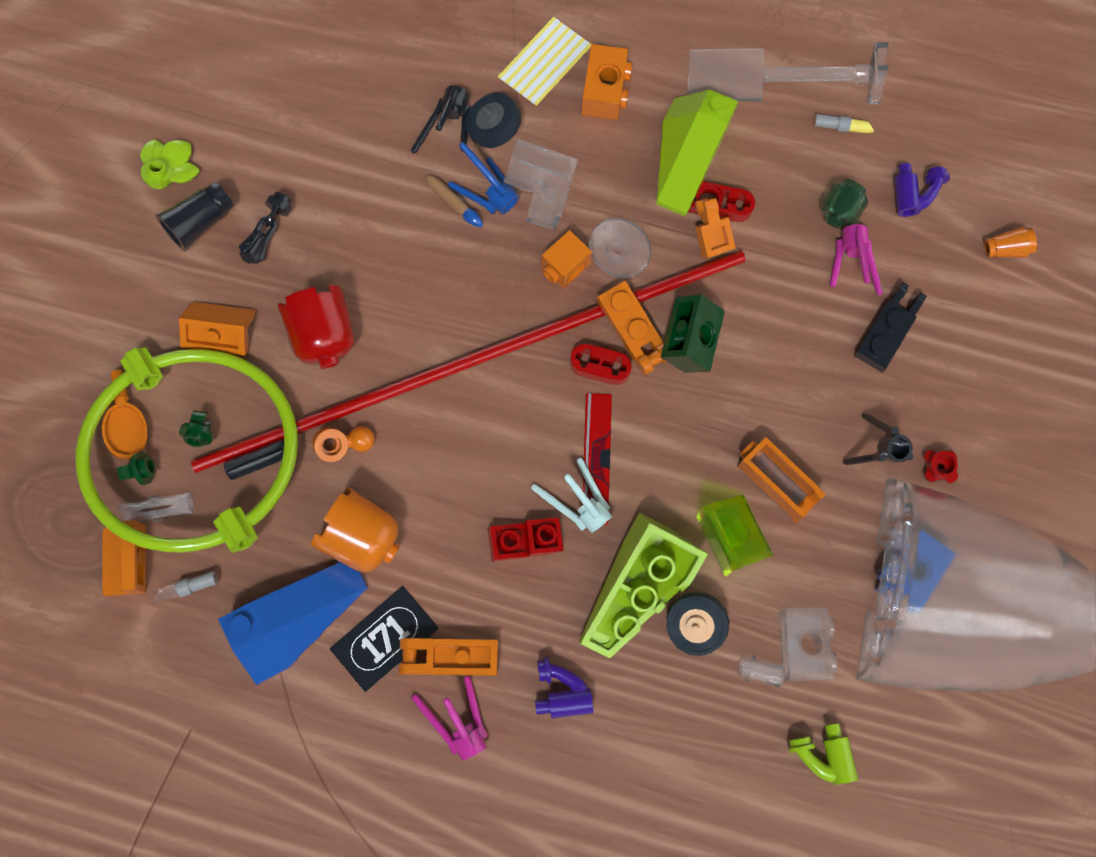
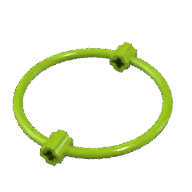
M146 347L129 350L125 353L123 359L120 360L126 371L114 379L97 397L89 409L79 432L75 465L80 490L87 505L97 519L112 533L125 541L150 550L183 553L204 550L226 543L231 553L249 548L258 539L252 527L261 521L276 505L289 484L294 471L298 449V433L295 417L285 394L273 379L259 367L229 353L208 349H186L151 357ZM206 362L230 367L245 374L258 383L270 396L279 412L284 431V452L281 466L272 486L263 499L246 515L240 506L225 510L213 521L218 531L191 538H164L149 535L128 526L118 519L100 498L94 486L90 467L92 439L102 415L111 402L132 383L137 391L150 390L156 387L159 381L164 378L159 369L170 365Z

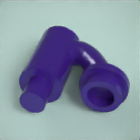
M900 164L898 166L899 175L894 178L898 215L910 217L919 214L921 210L927 208L936 198L942 185L950 180V174L947 172V169L945 167L929 169L925 177V183L929 187L923 195H919L917 174L912 173L911 164Z
M548 656L544 657V660H537L540 682L547 681V684L551 683V677L568 685L571 691L548 693L549 699L536 700V715L550 713L551 719L594 713L591 689L587 687L586 683L578 675L556 664L549 663Z

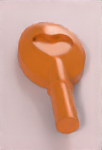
M120 369L111 371V380L113 381L125 371ZM127 387L113 400L115 405L107 410L102 423V435L107 449L113 456L121 460H131L133 453L143 452L148 439L146 420L136 406L129 404Z

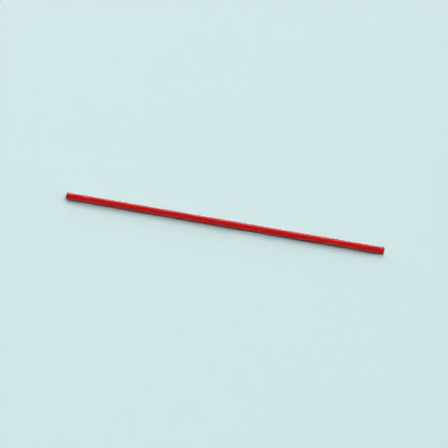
M740 250L633 291V294L638 302L641 303L745 263L746 258L743 251ZM600 305L570 315L296 420L297 433L300 434L606 315ZM283 426L192 460L191 466L194 472L198 473L278 440H284Z

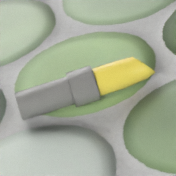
M816 114L814 126L836 129L839 132L846 133L849 131L874 133L869 121L851 119V117L841 115L836 117Z

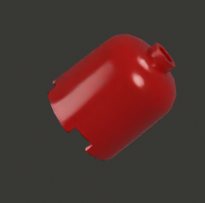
M329 285L330 292L317 293L316 287L304 289L286 296V304L278 303L279 312L292 351L301 362L309 365L319 364L320 369L332 368L339 365V359L346 356L353 348L355 342L354 332L341 286Z

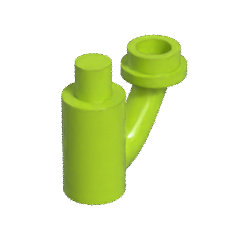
M839 723L825 725L828 740H824L823 743L829 765L821 762L810 751V749L815 748V744L811 743L810 736L789 740V753L796 752L806 766L819 778L832 782L834 785L859 780L848 736L842 737Z

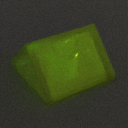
M744 495L708 504L702 507L696 515L725 578L773 556Z

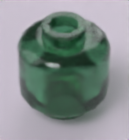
M850 179L833 183L820 204V209L826 216L824 221L836 229H841L842 226L857 224L869 203L868 197L865 195L866 189Z

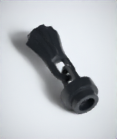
M280 192L269 195L265 202V205L271 210L269 216L261 218L253 232L239 245V255L242 261L247 264L257 265L265 260L268 243L276 230L277 222L275 219L277 215L288 217L292 210L290 206L292 200ZM265 223L267 228L270 227L266 234L260 232Z

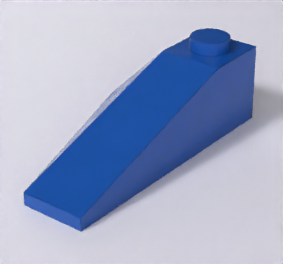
M337 563L256 599L218 620L234 654L255 684L259 685L289 669L298 660L297 658L311 644H314L336 618H339L368 587L360 572L342 563Z

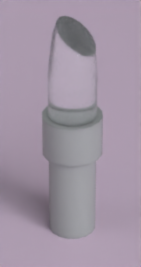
M212 571L197 577L178 580L175 584L158 589L154 602L170 600L179 596L185 597L194 594L195 591L217 585V575Z

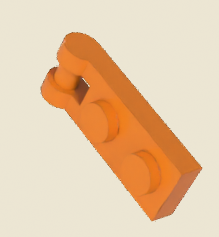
M626 281L621 282L596 298V301L643 375L646 376L654 371V366L660 362L663 364L667 363V361L661 358L664 342ZM649 343L653 352L646 356L641 347Z
M400 639L399 650H403V660L399 664L398 675L497 676L498 640ZM417 650H427L426 664H416Z

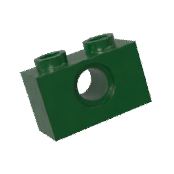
M702 294L676 297L661 358L684 373L710 372L725 311Z

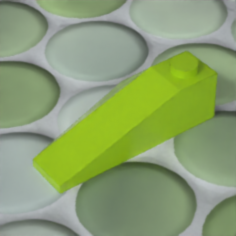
M710 89L674 98L662 122L656 205L686 217L730 127L738 104L737 100Z
M639 513L620 547L579 640L580 644L611 658L641 630L640 627L656 612L659 614L666 607L665 603L680 590L683 592L692 583L708 553L665 525Z

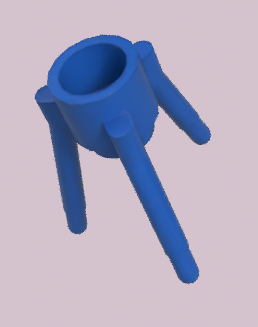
M461 142L460 148L492 184L486 192L489 199L487 201L452 181L448 183V186L485 207L492 215L497 210L502 215L506 214L519 200L517 191L508 183L491 158L488 157L486 162L494 175L464 142Z

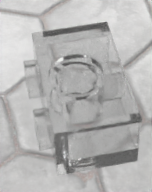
M787 608L780 611L779 625L783 682L833 680V673L837 672V657L835 652H831L830 638L834 637L835 627L833 617L828 616V608ZM804 636L813 638L816 643V650L812 655L807 654L802 648L801 642Z

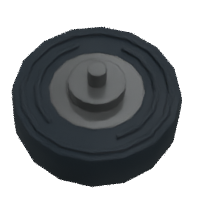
M495 92L480 98L470 108L466 117V129L469 136L475 143L484 148L499 147L510 141L517 133L521 124V112L517 104L504 93Z

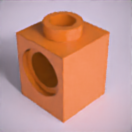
M569 230L541 255V271L548 281L552 284L557 282L564 289L591 264L592 251Z

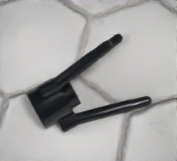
M454 85L446 88L443 98L439 99L436 109L411 148L412 153L418 151L439 116L440 118L436 125L437 131L442 130L447 118L458 119L459 116H462L460 140L467 145L466 117L471 107L467 105L469 94L465 89Z
M863 413L862 418L886 432V435L878 442V452L844 459L843 464L855 465L874 461L882 462L884 460L896 463L913 460L912 442L905 435H899L898 427H891L877 418Z

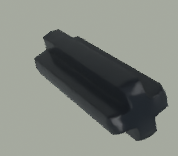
M278 440L226 461L223 464L226 475L230 480H235L282 461L284 440Z

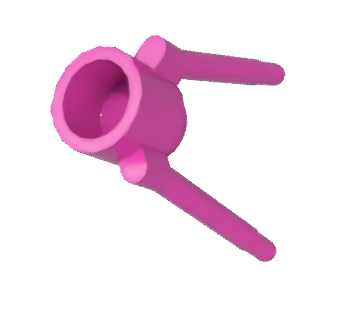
M860 224L845 227L842 230L843 239L836 240V255L830 286H836L843 253L847 252L849 257L860 258L864 283L870 282L871 274L876 294L882 295L883 291L872 252V243L869 240L868 227Z
M465 676L464 682L475 729L471 723L464 726L451 700L448 697L443 699L448 714L457 731L452 733L455 740L417 694L412 695L414 703L448 744L452 754L458 753L462 761L487 748L483 739L488 735L482 724L470 676Z

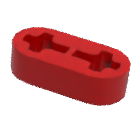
M578 345L573 349L570 357V366L575 374L611 385L623 384L628 380L631 373L632 364L625 354L594 345ZM583 354L590 355L589 360L599 363V365L587 363L586 367L580 366V360L576 358H582ZM615 362L621 363V369L626 371H620L618 376L612 374L611 368L602 365L611 367L614 366Z

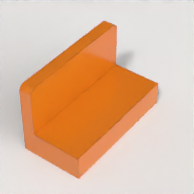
M192 302L179 317L180 347L208 349L245 356L249 351L248 326L255 318V310Z
M136 520L122 521L128 526L146 533V526ZM104 528L102 531V594L106 597L145 594L146 548L125 541L112 533L108 528Z

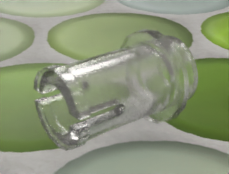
M754 654L749 656L743 655L738 666V676L743 677L746 682L752 679L779 688L785 677V666L756 659Z

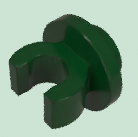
M194 410L190 423H184L180 426L179 434L186 444L192 447H202L212 443L214 435L210 431L211 422L206 421L208 412Z
M142 451L133 453L131 464L116 468L119 481L135 478L141 485L150 484L153 476L156 474V466L153 459Z

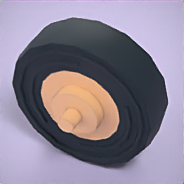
M692 592L682 595L673 603L667 614L666 628L670 640L678 649L690 655L702 656L713 653L723 645L729 633L730 620L726 608L717 598L708 593Z

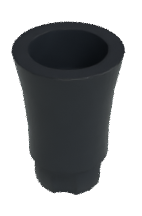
M214 182L207 188H200L175 206L156 214L155 217L173 242L182 251L186 252L204 232L221 220L223 214L234 205L223 188Z

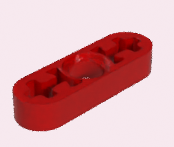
M703 181L688 212L698 214L695 201L700 200L702 194L711 193L717 198L720 218L729 217L730 221L743 222L752 215L755 207V198L749 191ZM724 197H727L726 207L721 208ZM737 200L743 201L744 208L742 211L736 210L737 205L735 204Z

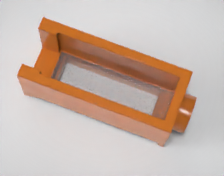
M767 437L759 444L753 440L740 453L743 460L737 468L741 469L791 517L795 524L808 514L807 512L826 495Z

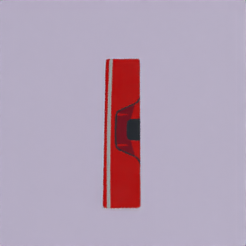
M587 393L584 463L603 499L609 505L612 395ZM583 476V492L590 500L594 496Z

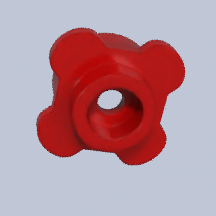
M928 450L924 454L923 458L927 462V471L924 473V477L928 482L934 483L937 480H945L947 483H954L958 479V473L956 472L958 469V458L953 451H940L936 453L934 450ZM938 464H942L944 468L939 469Z

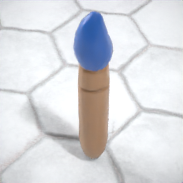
M427 176L426 181L429 187L456 210L457 213L463 216L467 223L479 228L483 226L482 220L475 210L469 208L441 180L434 176Z

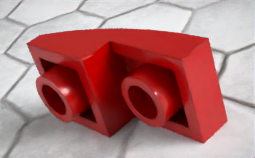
M559 517L526 520L524 523L490 526L487 529L492 562L537 557L564 551Z

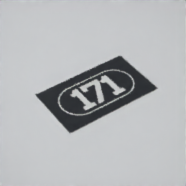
M402 586L334 644L330 651L366 693L403 660V650H399L401 638L427 639L439 628Z

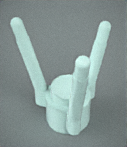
M582 458L577 459V464L594 498L589 500L569 474L564 476L573 492L583 503L577 510L581 515L580 517L538 485L533 484L531 486V489L575 522L581 531L587 528L592 534L613 517L608 511L611 507L603 499Z

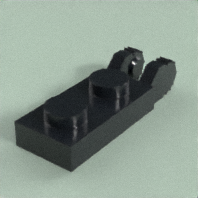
M904 282L898 287L892 299L888 300L854 355L882 373L886 370L917 318L915 316L927 297V295L920 292L911 302L908 311L898 306V303L904 298L909 287Z

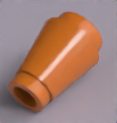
M1024 226L985 239L984 248L987 258H1028L1029 254L1036 253L1037 237L1034 229H1026Z

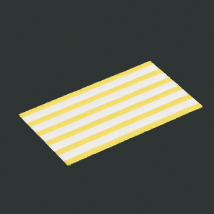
M553 17L498 75V78L537 106L591 47V43Z

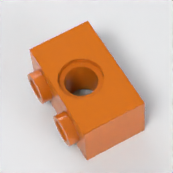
M591 44L581 115L618 120L619 109H626L628 90L623 89L624 81H630L633 62H627L628 49ZM603 81H610L613 84H604Z

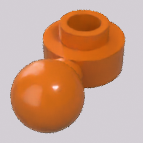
M365 426L355 427L350 431L349 435H344L336 428L325 427L314 435L312 448L314 453L323 461L336 462L345 456L348 448H352L359 453L369 451L374 445L375 437L373 432ZM328 438H333V446L330 449H325L323 446L324 441Z

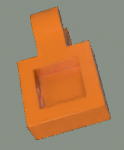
M704 198L695 201L696 211L703 221V224L695 226L702 257L710 258L736 249L729 217L720 218L716 198Z

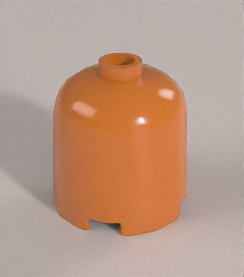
M347 486L344 494L341 492L324 517L323 521L327 525L320 535L315 533L311 542V547L349 568L361 573H370L376 570L383 561L390 564L400 548L399 545L395 544L399 534V526L396 519L390 513Z

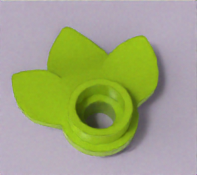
M156 139L147 142L140 153L143 163L140 170L142 180L153 189H163L168 187L171 182L186 183L195 178L200 170L195 165L188 163L192 153L191 143L184 140H173L163 145Z

